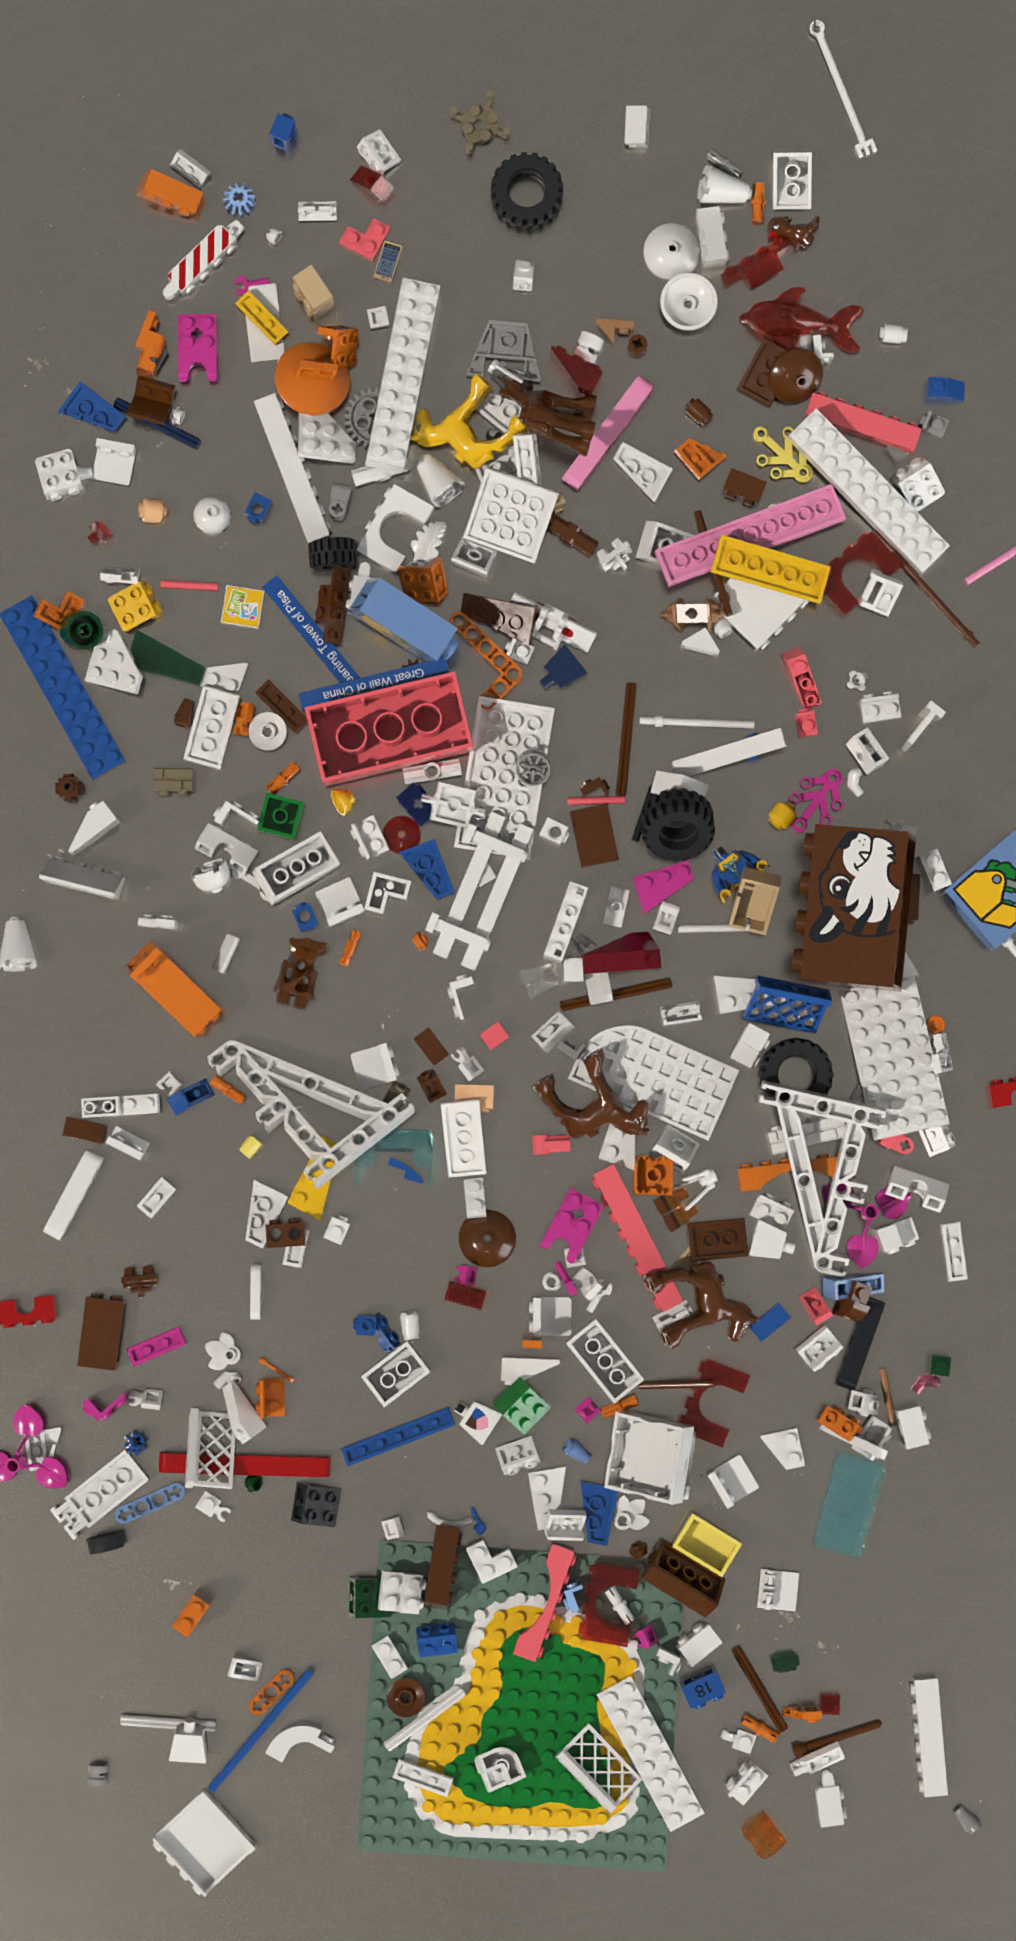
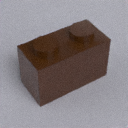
M731 468L722 492L725 493L727 498L743 500L742 503L747 506H758L767 482Z

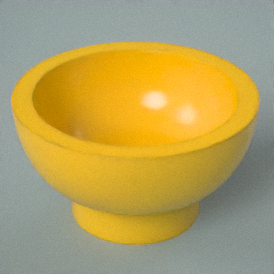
M343 789L331 791V798L337 811L341 815H346L351 810L352 804L355 803L353 793L350 790L344 791Z

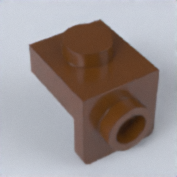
M600 777L593 781L588 779L581 784L582 788L579 790L584 797L600 787L604 795L607 796L609 795L608 790L610 787L605 779L601 781Z

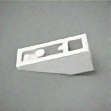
M502 1357L501 1381H505V1385H512L519 1377L525 1380L560 1364V1359Z
M232 1380L222 1389L231 1429L235 1437L244 1444L267 1426L260 1419V1416L256 1414L255 1409L236 1382Z

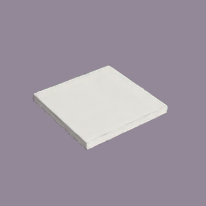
M487 466L463 538L535 564L559 492Z

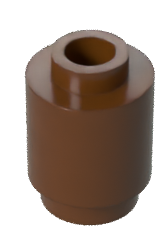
M692 398L685 406L687 408L685 412L695 422L703 426L713 416L711 409L699 398L696 400Z

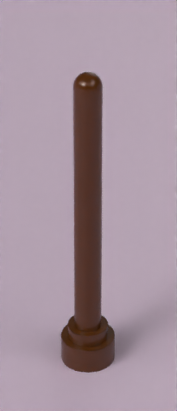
M877 1720L807 1744H800L799 1742L792 1744L795 1758L803 1757L808 1751L878 1729L882 1726V1722Z

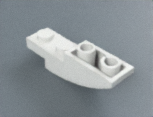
M159 1094L81 1099L82 1118L160 1113Z

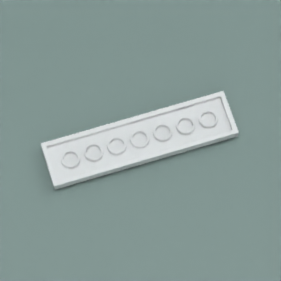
M631 1675L598 1692L597 1696L670 1832L705 1814Z

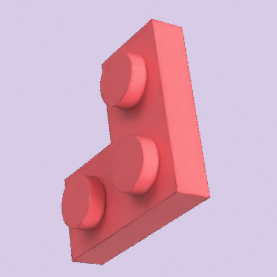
M373 218L365 235L347 226L339 244L373 262L391 228Z

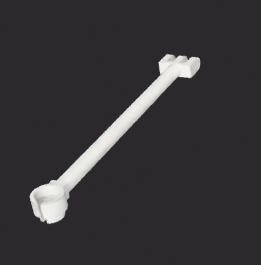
M816 20L815 25L814 22L811 23L809 32L818 40L860 143L854 146L860 159L863 157L862 149L867 156L870 155L869 146L873 153L877 152V148L873 138L869 140L865 138L824 37V23ZM814 26L819 27L820 31L814 32Z

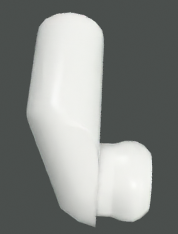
M854 768L848 773L847 785L858 798L865 791L859 785L862 772L859 768Z

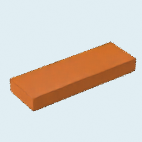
M523 1337L522 1347L541 1349L542 1338Z

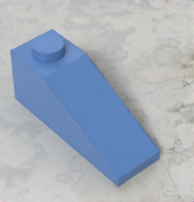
M884 1273L846 1274L845 1278L835 1275L822 1277L823 1296L833 1300L847 1299L853 1280L871 1286L870 1295L884 1293Z

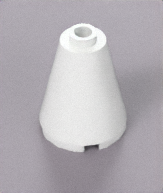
M711 165L705 166L702 172L705 176L703 180L700 179L697 199H699V203H745L747 200H750L752 189H750L749 184Z
M424 453L417 458L416 467L430 500L435 507H441L440 503L442 502L445 504L450 503L462 492L461 486L465 487L464 481L432 454Z
M11 917L5 924L0 951V969L3 967L4 971L12 972L25 971V967L30 966V970L37 967V961L26 923L20 917Z

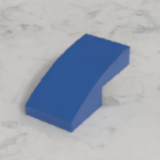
M390 1157L389 1166L405 1170V1179L423 1184V1179L415 1170Z

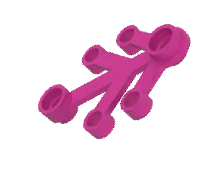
M829 769L825 772L824 776L802 778L800 784L805 789L810 788L811 785H824L819 791L801 794L794 792L790 795L789 800L792 804L812 800L802 816L796 818L792 823L793 831L802 833L807 829V821L819 804L822 815L821 824L831 825L832 817L829 815L826 798L830 788L833 797L832 808L835 811H839L844 806L843 801L840 800L838 788L843 779L839 770ZM830 775L836 776L835 782L830 781ZM803 780H809L810 785L804 786ZM793 795H797L799 797V800L797 802H794L792 800ZM836 801L841 803L840 808H835L834 803ZM824 817H828L830 819L829 824H825L823 822ZM801 821L803 828H798L796 823Z

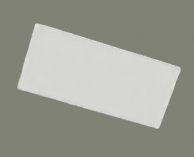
M276 283L248 286V290L281 323ZM246 316L251 362L279 359L284 353L283 338L274 345Z

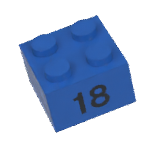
M715 1666L680 1682L691 1709L694 1707L696 1710L706 1706L705 1702L713 1700V1702L720 1700L724 1697L723 1694L726 1693Z

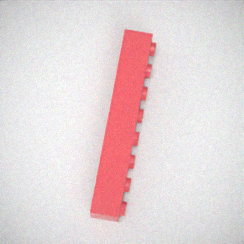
M612 1164L594 1173V1178L591 1181L596 1190L600 1188L603 1194L600 1198L605 1207L609 1206L611 1210L609 1216L613 1224L618 1223L621 1230L617 1232L622 1241H627L629 1247L626 1249L631 1259L635 1257L638 1263L635 1267L639 1275L667 1270L615 1165ZM674 1282L668 1283L661 1292L654 1295L655 1299H653L657 1310L661 1309L662 1312L684 1302Z

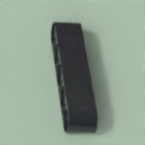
M869 1297L867 1306H870L868 1313L862 1320L856 1323L836 1380L837 1386L851 1391L856 1389L885 1306V1302Z

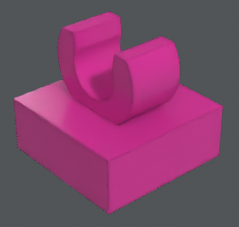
M466 1265L456 1267V1270H460V1276L454 1277V1280L458 1281V1284L475 1286L478 1267Z
M589 1396L574 1408L586 1423L590 1422L601 1412Z
M651 1624L642 1627L633 1635V1638L639 1637L641 1641L637 1647H643L644 1650L659 1642Z

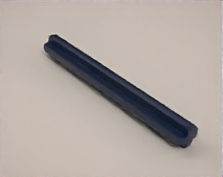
M117 397L113 406L127 413L131 403ZM138 419L194 448H197L201 440L198 437L166 421L164 425Z

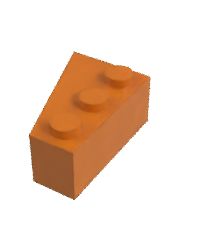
M150 169L143 173L135 195L157 202L166 208L178 210L179 214L188 217L196 213L204 192Z

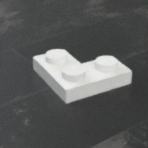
M143 915V918H138V926L178 930V922L172 916L161 915V919H155L154 915Z
M946 1033L933 1035L932 1045L937 1054L931 1055V1069L934 1070L935 1074L952 1071L953 1065Z

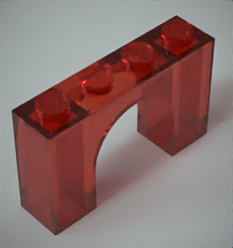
M873 531L869 534L867 532L863 533L858 538L859 542L855 546L849 545L843 551L845 554L840 559L835 557L829 563L831 568L823 595L842 617L859 603L845 587L842 580V571L847 563L857 559L866 560L882 574L889 577L902 567L898 559Z
M706 1358L705 1361H701L698 1371L701 1372L699 1378L694 1380H714L715 1386L722 1385L744 1393L751 1375ZM691 1388V1390H694L692 1397H687L684 1408H687L685 1415L680 1416L678 1423L694 1426L693 1432H696V1438L723 1448L730 1429L711 1422L702 1415L699 1406L700 1398L708 1388Z
M595 1560L593 1565H589L588 1576L591 1577L590 1584H586L584 1595L588 1596L587 1603H583L581 1615H585L584 1622L579 1623L578 1634H581L582 1640L627 1647L630 1626L611 1623L602 1619L596 1611L595 1602L599 1593L610 1586L637 1589L640 1568Z

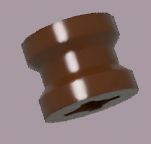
M640 334L633 335L628 342L629 352L635 356L645 353L647 348L646 338Z

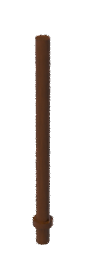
M894 550L890 554L893 559L964 636L963 639L968 640L975 648L980 642L974 637L973 631H969L907 561Z

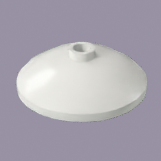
M667 223L658 226L649 234L644 244L643 253L645 263L653 274L662 279L671 280L677 275L692 273L698 265L701 250L696 235L689 228L677 223ZM675 246L676 250L672 252L669 250V247Z
M683 273L673 277L663 288L660 298L661 311L665 319L674 327L687 331L696 330L708 324L715 315L717 294L713 285L703 276L694 273ZM690 302L692 306L688 308L685 306V303Z

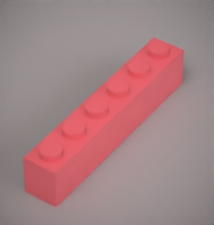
M823 392L812 394L804 417L806 418L817 408L837 429L912 454L915 451L922 430L915 423L907 422L906 424L900 422V419L897 417L889 416L888 418L882 416V413L879 411L871 410L870 412L864 410V407L859 404H853V406L846 404V401L841 398H835V400L828 398V395Z

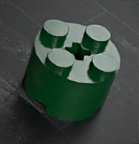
M75 610L69 612L63 618L60 625V636L70 647L86 650L99 644L103 637V627L99 617L94 613Z

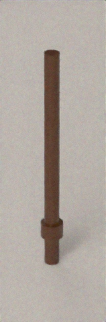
M701 510L695 511L694 515L700 533L707 531ZM713 573L719 592V602L723 605L726 617L732 616L733 612L729 602L731 599L729 592H726L722 576Z

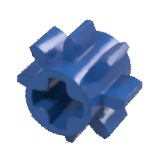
M132 1431L131 1437L129 1435L124 1437L127 1442L123 1447L128 1449L127 1454L135 1452L137 1456L140 1452L139 1449L141 1451L146 1450V1447L143 1445L148 1440L142 1437V1432L136 1434L135 1431ZM134 1440L137 1441L136 1447L133 1445Z

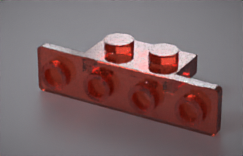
M785 236L776 238L772 244L759 248L757 253L744 257L735 266L726 268L721 277L726 282H729L743 273L749 287L754 288L784 270L777 252L791 245V240Z

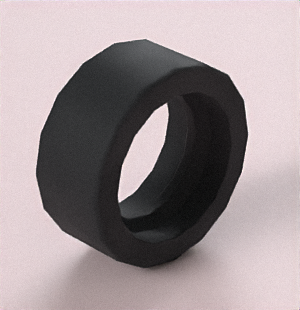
M121 1531L104 1533L86 1539L89 1555L124 1547Z

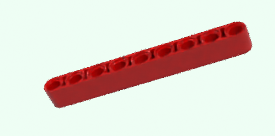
M159 1452L158 1472L186 1473L187 1453ZM202 1453L199 1456L204 1465L211 1460L207 1453ZM222 1454L217 1460L225 1466L229 1463L230 1459L225 1454ZM234 1454L233 1475L330 1477V1457ZM215 1462L207 1467L212 1474H216L220 1470ZM203 1470V1471L200 1472L199 1474H207V1473Z

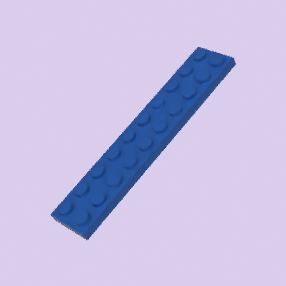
M33 595L1 612L0 617L90 777L94 780L126 762L50 625L33 617L38 604Z

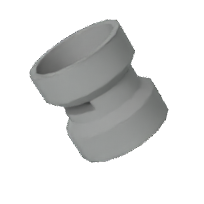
M93 1763L88 1765V1771L90 1772L88 1785H107V1778L105 1777V1773L108 1770L107 1764Z

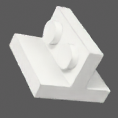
M667 1124L651 1150L650 1155L668 1157L673 1161V1169L683 1174L690 1165L700 1143Z

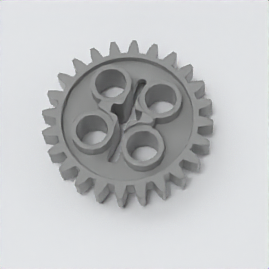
M369 387L366 394L361 390L360 397L354 394L356 401L349 400L352 407L345 408L349 412V414L344 415V418L349 419V421L345 422V426H350L347 433L353 432L351 439L358 438V445L364 442V448H367L371 434H368L372 425L371 417L375 416L379 396L378 387L375 388V392H372ZM367 402L374 404V408L370 411L364 408ZM365 420L368 422V426L363 429L359 428L358 422Z

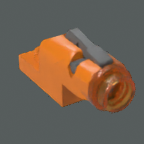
M151 310L147 313L135 345L138 350L143 351L139 355L136 376L150 379L158 371L168 354L165 348L164 336L152 331L153 329L156 330L159 319H157V313Z

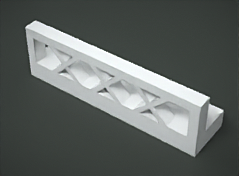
M530 431L528 433L514 434L513 442L517 477L542 486L536 434Z

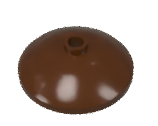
M793 348L783 352L773 362L769 371L768 383L772 393L779 400L786 403H799L807 400L818 390L822 382V363L815 353L805 348Z
M486 1210V1217L466 1218L459 1231V1246L463 1255L471 1263L480 1267H494L505 1262L512 1254L516 1244L515 1229L511 1221L502 1213ZM485 1235L491 1237L490 1242L487 1243L483 1240Z

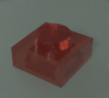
M820 1694L822 1714L840 1715V1694Z

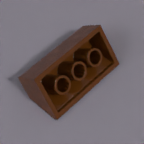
M664 1540L658 1543L646 1563L642 1575L643 1580L705 1618L718 1607L726 1580L673 1548L672 1545Z

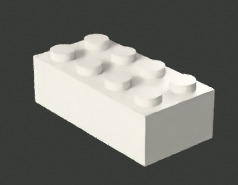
M320 831L256 867L252 873L271 905H274L336 870L340 863Z
M596 1318L566 1341L568 1347L614 1404L644 1380Z

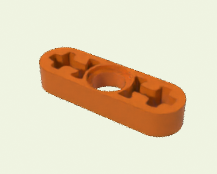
M283 1669L251 1699L249 1703L250 1712L254 1715L264 1713L293 1684V1672ZM282 1674H283V1675L289 1674V1675H290V1677H289V1681H290V1682L288 1683V1682L285 1681V1682L281 1685V1687L284 1688V1689H283V1690H280V1687H279L276 1683H273V1682L276 1680L277 1683H279V1682L281 1681V1679H282V1676H281ZM268 1687L276 1688L277 1695L275 1697L267 1696L266 1689ZM263 1694V1697L267 1701H269V1703L267 1704L266 1701H264L261 1705L262 1710H254L253 1702H260L262 1700V1697H260V1695Z

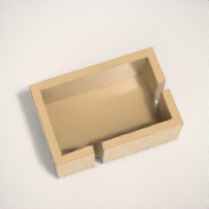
M312 265L292 277L294 295L299 302L303 301L304 309L310 318L314 317L317 321L335 309L332 294Z
M744 867L731 909L728 926L745 930L747 918H750L749 932L766 936L779 893L781 876Z

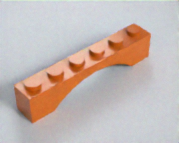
M836 1153L837 1157L830 1158L829 1154L817 1155L818 1159L810 1160L812 1170L833 1178L839 1153ZM789 1159L779 1160L780 1164L773 1165L772 1161L760 1162V1166L753 1167L752 1163L742 1164L741 1168L737 1169L740 1192L760 1190L774 1177L792 1171Z

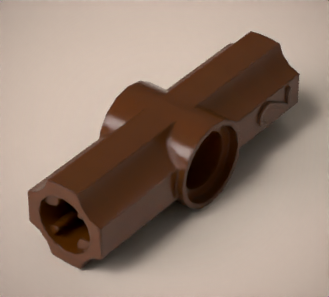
M552 513L547 529L559 536L558 538L567 545L574 546L588 556H591L599 542L582 532L583 530L570 521L567 522L555 513Z

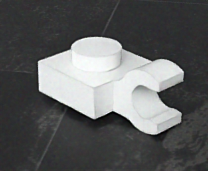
M460 1047L451 1054L456 1062L461 1063L458 1067L468 1081H471L485 1071L474 1055L469 1057L464 1047Z
M144 1388L143 1393L130 1391L129 1405L137 1406L141 1404V1408L160 1410L163 1391Z
M723 1729L720 1736L724 1740L733 1742L732 1748L748 1754L751 1753L756 1739L755 1734L741 1729H737L736 1734Z

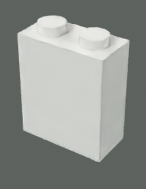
M938 849L915 858L929 894L952 884Z

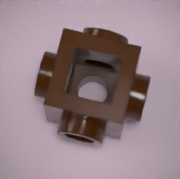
M63 774V778H58V783H55L56 794H59V797L64 799L65 802L76 801V798H81V793H83V782L78 777H74V774ZM68 783L72 786L70 790L65 789V785Z

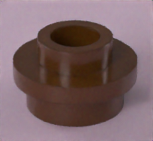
M636 1542L631 1545L629 1553L634 1559L641 1558L648 1553V1546L646 1543Z

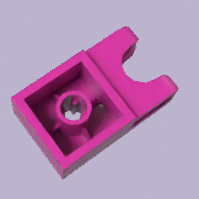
M178 314V378L180 382L188 381L190 370L198 365L206 369L209 381H217L218 321L216 314ZM196 332H200V334H202L199 335L198 339H196L195 336H193L194 334H196Z
M570 1188L540 1247L548 1249L554 1240L559 1238L565 1239L570 1247L566 1256L567 1262L574 1263L604 1205ZM581 1208L583 1210L581 1213L584 1214L583 1217L575 1219V1214L572 1215L573 1210Z

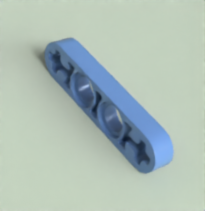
M175 1482L129 1502L116 1510L115 1519L117 1522L125 1524L176 1502L184 1497L186 1493L185 1486L182 1483ZM174 1486L182 1489L180 1496L176 1494L171 1495L170 1498L172 1500L168 1501V1495L164 1490L167 1489L168 1493L174 1490ZM156 1494L164 1496L163 1504L159 1505L154 1502ZM138 1502L146 1503L147 1509L145 1512H139L136 1509ZM132 1505L133 1511L137 1516L133 1517V1513L127 1515V1520H124L123 1517L120 1518L121 1510L123 1509L124 1512L131 1510L129 1506Z

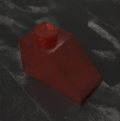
M362 165L350 179L361 190L383 203L395 189L382 174Z

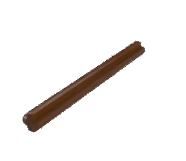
M633 682L626 684L616 795L625 796L627 792L637 684Z
M668 977L611 990L613 1000L671 988L672 981ZM588 995L563 1000L559 1003L561 1011L591 1005Z

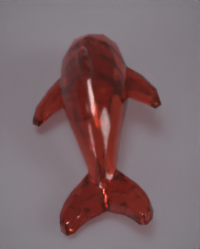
M804 287L791 288L781 293L775 300L754 304L748 312L741 314L739 317L742 323L750 325L757 332L771 336L776 344L787 350L797 348L792 338L829 333L836 345L843 351L855 353L860 350V346L852 338L849 328L854 320L863 314L864 309L857 305L846 306L840 309L833 317L828 318L809 307L795 303L806 291Z

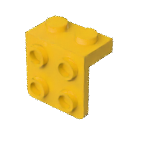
M138 581V584H132L108 598V602L123 631H129L149 619H157L163 616L161 612L162 606L158 600H155L152 594L154 593L153 588L146 581Z

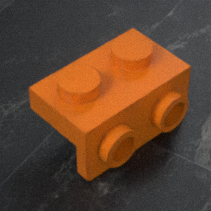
M827 1405L818 1420L820 1424L849 1442L856 1433L861 1435L864 1427L860 1426V1420L853 1416L849 1419L844 1416V1410L837 1406L833 1409Z

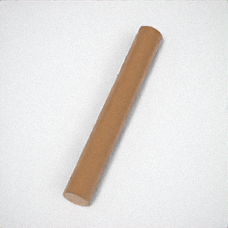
M886 1368L878 1369L889 1425L896 1426L897 1421Z

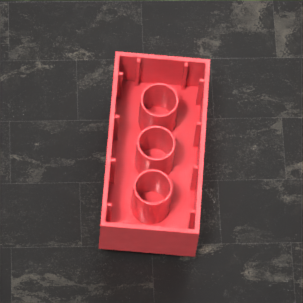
M455 672L305 707L319 771L325 787L474 751Z

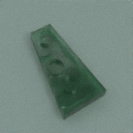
M136 629L130 652L139 670L200 686L205 671L204 666Z

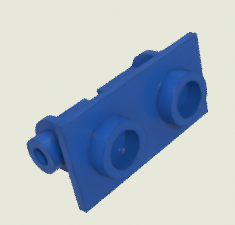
M378 1312L374 1315L376 1317V1332L374 1336L377 1334L381 1335L376 1341L383 1351L389 1353L401 1343L398 1335L389 1327L387 1319Z

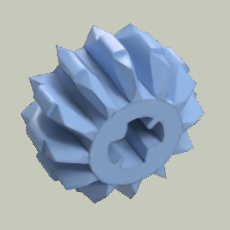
M236 182V188H233L231 185L228 186L231 192L224 191L226 198L223 199V203L227 204L225 206L226 210L232 209L231 213L233 215L238 210L239 215L242 216V210L249 213L248 206L254 207L252 200L255 199V195L251 194L253 192L252 188L246 189L247 185L245 183L240 188L239 183ZM237 196L240 197V198L242 197V200H243V201H241V202H240L239 200L236 201V197H237Z

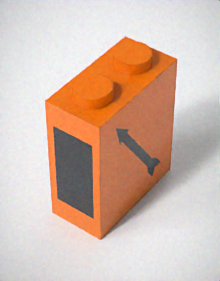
M197 1589L172 1625V1628L188 1638L213 1600Z

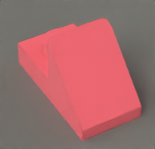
M816 1287L799 1296L816 1325L833 1316Z

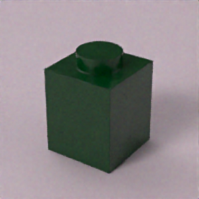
M930 1354L928 1374L949 1377L951 1357Z

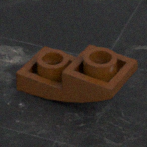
M66 1117L62 1136L101 1145L103 1144L106 1125Z

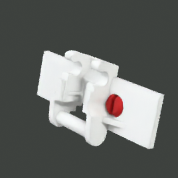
M513 594L510 602L537 607L533 638L553 647L555 651H557L561 641L588 653L597 633L578 624L569 617V614L547 603L544 605L520 594ZM544 625L554 630L553 637L550 638L538 632L540 627Z

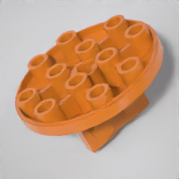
M304 342L290 347L280 357L274 373L275 386L281 399L293 410L305 415L319 416L334 411L344 402L350 389V373L348 367L338 368V364H332V348L320 343Z

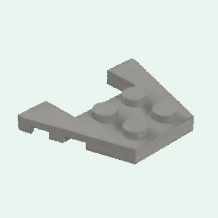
M489 320L466 376L473 377L477 373L484 378L485 358L525 361L523 381L540 383L541 377L528 324Z

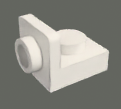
M813 335V353L818 356L822 364L830 363V360L834 358V353H822L825 351V341L821 340V335Z
M513 638L512 641L508 640L504 651L507 652L506 655L512 660L528 665L535 647L528 646Z
M338 1214L336 1217L332 1216L323 1238L341 1245L350 1226V1223L347 1222L348 1219Z
M582 1267L571 1279L572 1283L580 1288L584 1297L589 1301L603 1288L597 1276L585 1267Z
M659 1646L656 1656H659L658 1660L665 1664L672 1663L668 1673L673 1676L674 1672L678 1673L682 1665V1662H680L681 1657Z

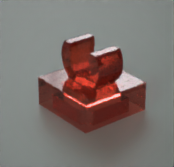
M101 521L93 522L89 526L92 533L88 536V539L92 543L99 540H108L113 535Z

